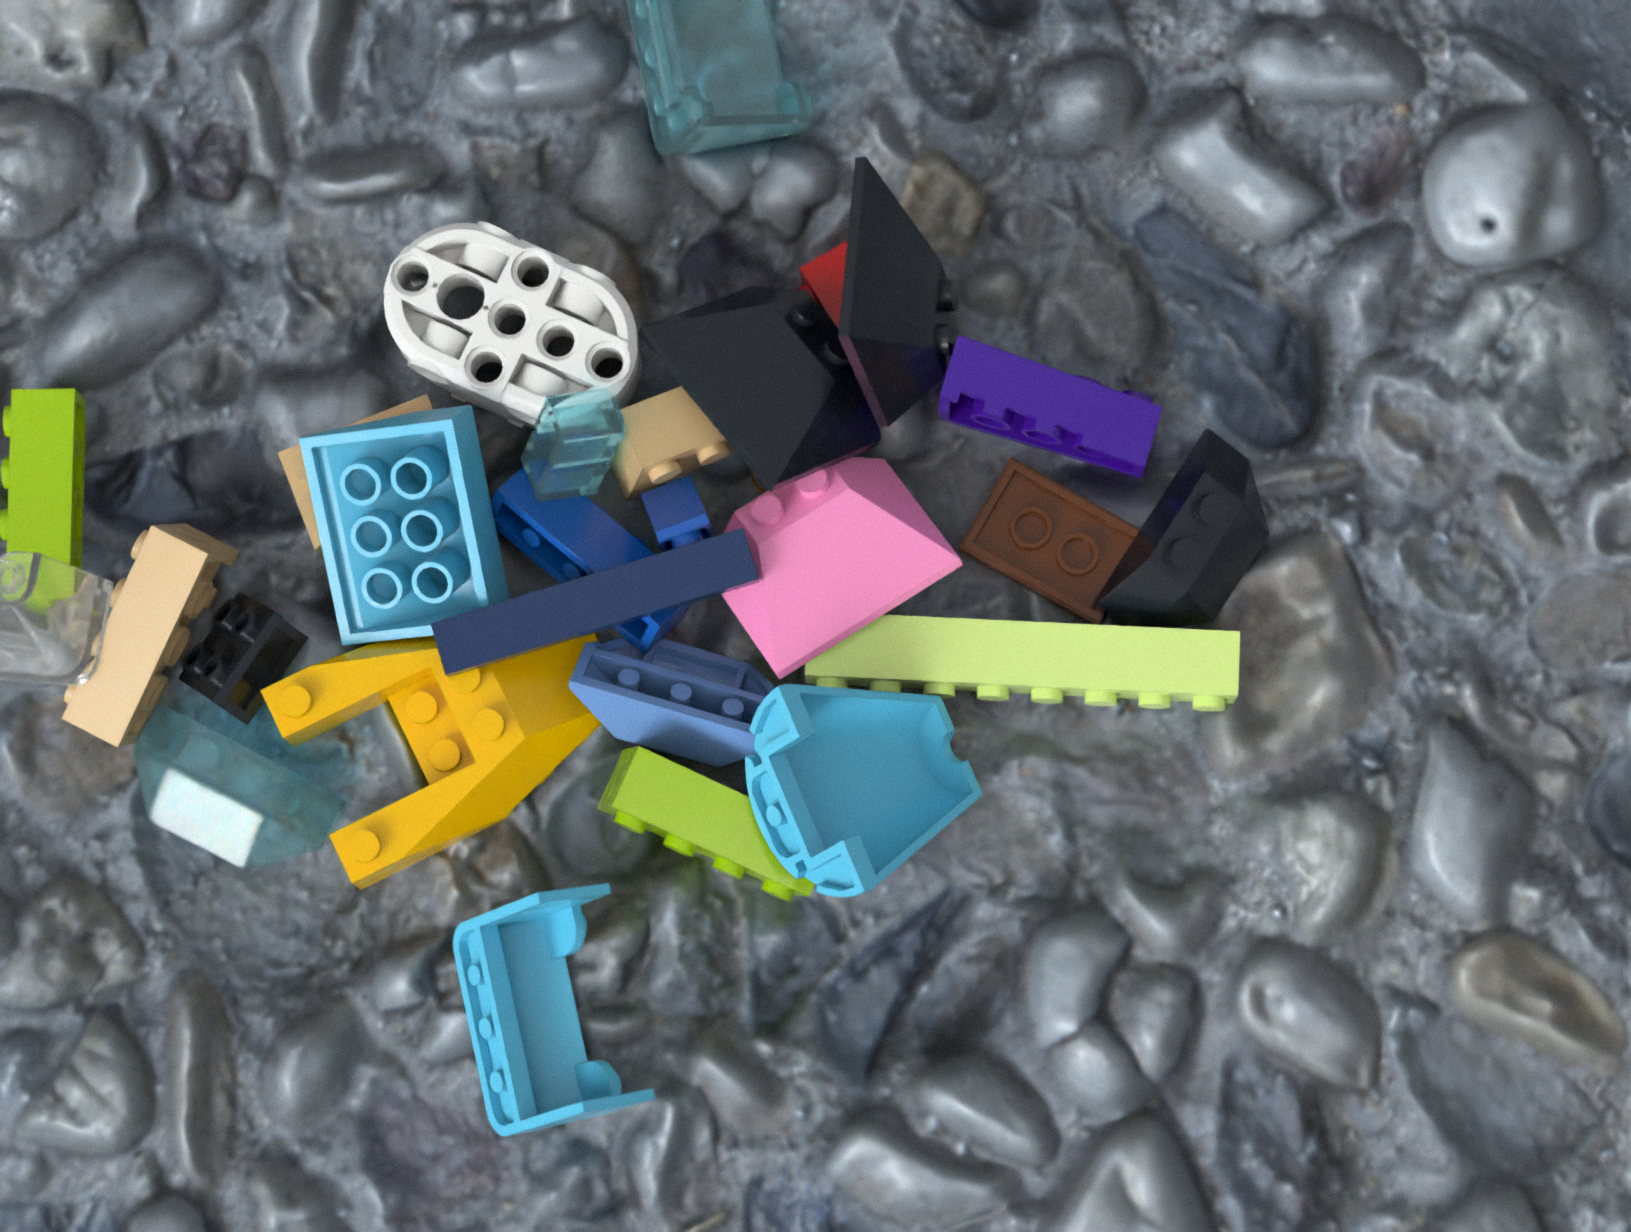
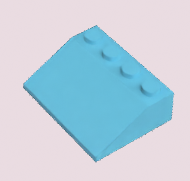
M472 405L418 411L305 435L299 438L342 645L432 636L434 634L430 623L510 599Z

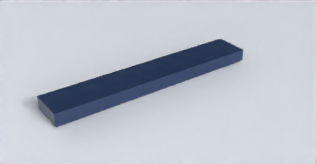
M740 528L430 624L445 675L451 677L759 583L760 581L744 529Z

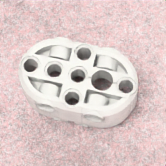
M477 221L476 224L455 223L435 228L415 239L409 246H406L390 265L383 292L385 318L393 339L408 361L407 365L434 384L451 392V397L462 402L468 401L506 418L509 423L520 428L527 426L555 436H577L600 429L612 421L617 410L627 406L636 392L642 374L643 364L637 327L628 303L615 288L616 283L606 275L590 267L573 264L568 259L525 240H519L495 225ZM542 271L548 274V278L546 281ZM522 278L533 283L545 281L538 287H528L521 283ZM409 280L413 287L424 284L428 280L425 287L419 291L410 292L404 290ZM458 287H476L484 293L483 306L477 314L468 319H453L443 313L446 297ZM510 315H519L526 319L524 327L516 334L507 335L498 330L502 320ZM565 336L575 341L571 351L564 356H552L547 352L549 343L556 337ZM612 357L623 362L622 370L612 378H602L595 374L596 366L605 358ZM495 362L503 366L500 376L493 382H479L475 378L477 370L485 363Z

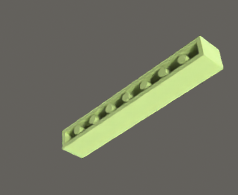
M882 615L805 664L806 683L816 684V686L848 688V685L869 686V690L901 693L902 688L923 689L924 695L941 696L942 699L954 698L955 690L977 691V699L986 701L1009 700V693L1031 694L1030 701L1044 704L1062 703L1064 695L1085 696L1084 703L1092 706L1117 705V698L1138 699V706L1142 708L1166 709L1171 707V701H1190L1194 710L1223 711L1225 710V703L1233 704L1238 697L1240 631Z

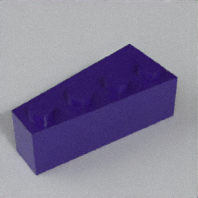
M961 335L957 336L939 398V420L1139 478H1142L1162 411V406L1154 404L1153 398L1144 393L1133 390H1123V392L1105 387L1099 381L1092 378L1071 375Z

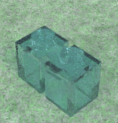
M606 388L547 396L535 423L537 430L531 432L521 456L522 464L537 502L597 494L606 472L610 469L611 460L618 445L625 435V423L621 411L614 408Z

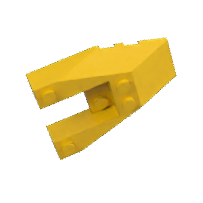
M595 633L451 677L445 675L434 635L378 641L311 665L260 690L283 739L293 747L389 701L429 783V786L329 834L353 885L362 890L506 819L514 811L513 809L537 785L540 786L577 746L580 747L602 725L568 688L569 680L584 644L598 641Z

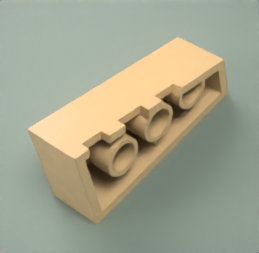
M682 386L617 410L601 443V447L626 501L735 452L734 448Z
M186 523L151 525L149 530H144L132 548L131 558L135 561L127 579L122 578L110 595L108 605L113 609L104 627H98L89 640L86 654L90 656L82 675L77 674L65 692L64 702L68 706L61 719L116 747L135 744L168 684V677L161 673L165 666H174L180 657L184 655L192 640L190 637L191 631L187 628L190 620L198 617L204 608L209 609L218 593V590L213 587L212 580L221 564L231 568L240 551Z

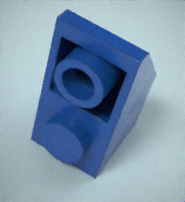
M691 475L641 493L662 552L714 537L708 516Z

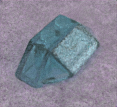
M160 704L157 705L132 750L148 820L243 870L302 853L320 850L346 803L343 799L288 768Z

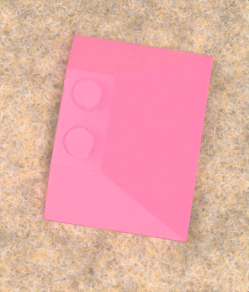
M850 457L770 492L768 490L734 511L724 533L740 528L744 529L760 582L723 593L721 596L780 680L956 570L963 563L885 459Z

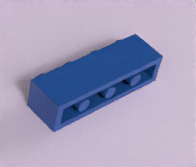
M537 455L497 489L491 502L496 530L560 584L655 555L640 538L630 534L611 518L599 504L592 502L568 482L560 471L549 466ZM691 603L612 628L645 655L683 620Z

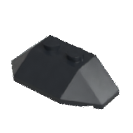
M1205 429L1094 600L1093 605L1121 626L1178 628L1213 622L1270 534L1249 459L1212 430Z

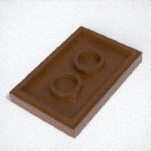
M1011 457L961 541L958 551L1088 624L1099 625L1105 613L1094 606L1093 602L1140 531V528Z

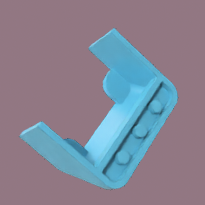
M609 883L537 892L460 923L455 930L453 936L454 958L487 1116L492 1128L501 1136L526 1133L605 1115L656 1099L653 1088L621 1094V1081L612 1066L605 1060L588 1061L566 956L580 950L587 934V922L580 905L611 894Z

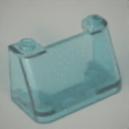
M627 0L655 148L660 155L683 156L801 133L812 124L813 104L809 93L805 92L803 86L798 82L784 83L768 0Z

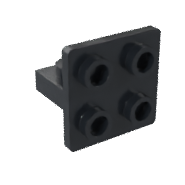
M239 592L233 599L227 600L219 608L214 617V627L202 643L196 644L188 652L183 661V671L179 675V680L248 725L265 701L260 690L280 680L309 637L283 620L282 616L274 610Z

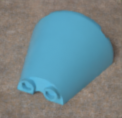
M783 684L777 686L763 699L755 712L749 731L755 735L753 754L745 756V773L749 799L759 829L769 848L783 867L795 879L805 877L817 885L816 892L826 896L851 897L872 890L983 795L969 761L959 760L952 752L950 741L953 738L955 728L941 696Z

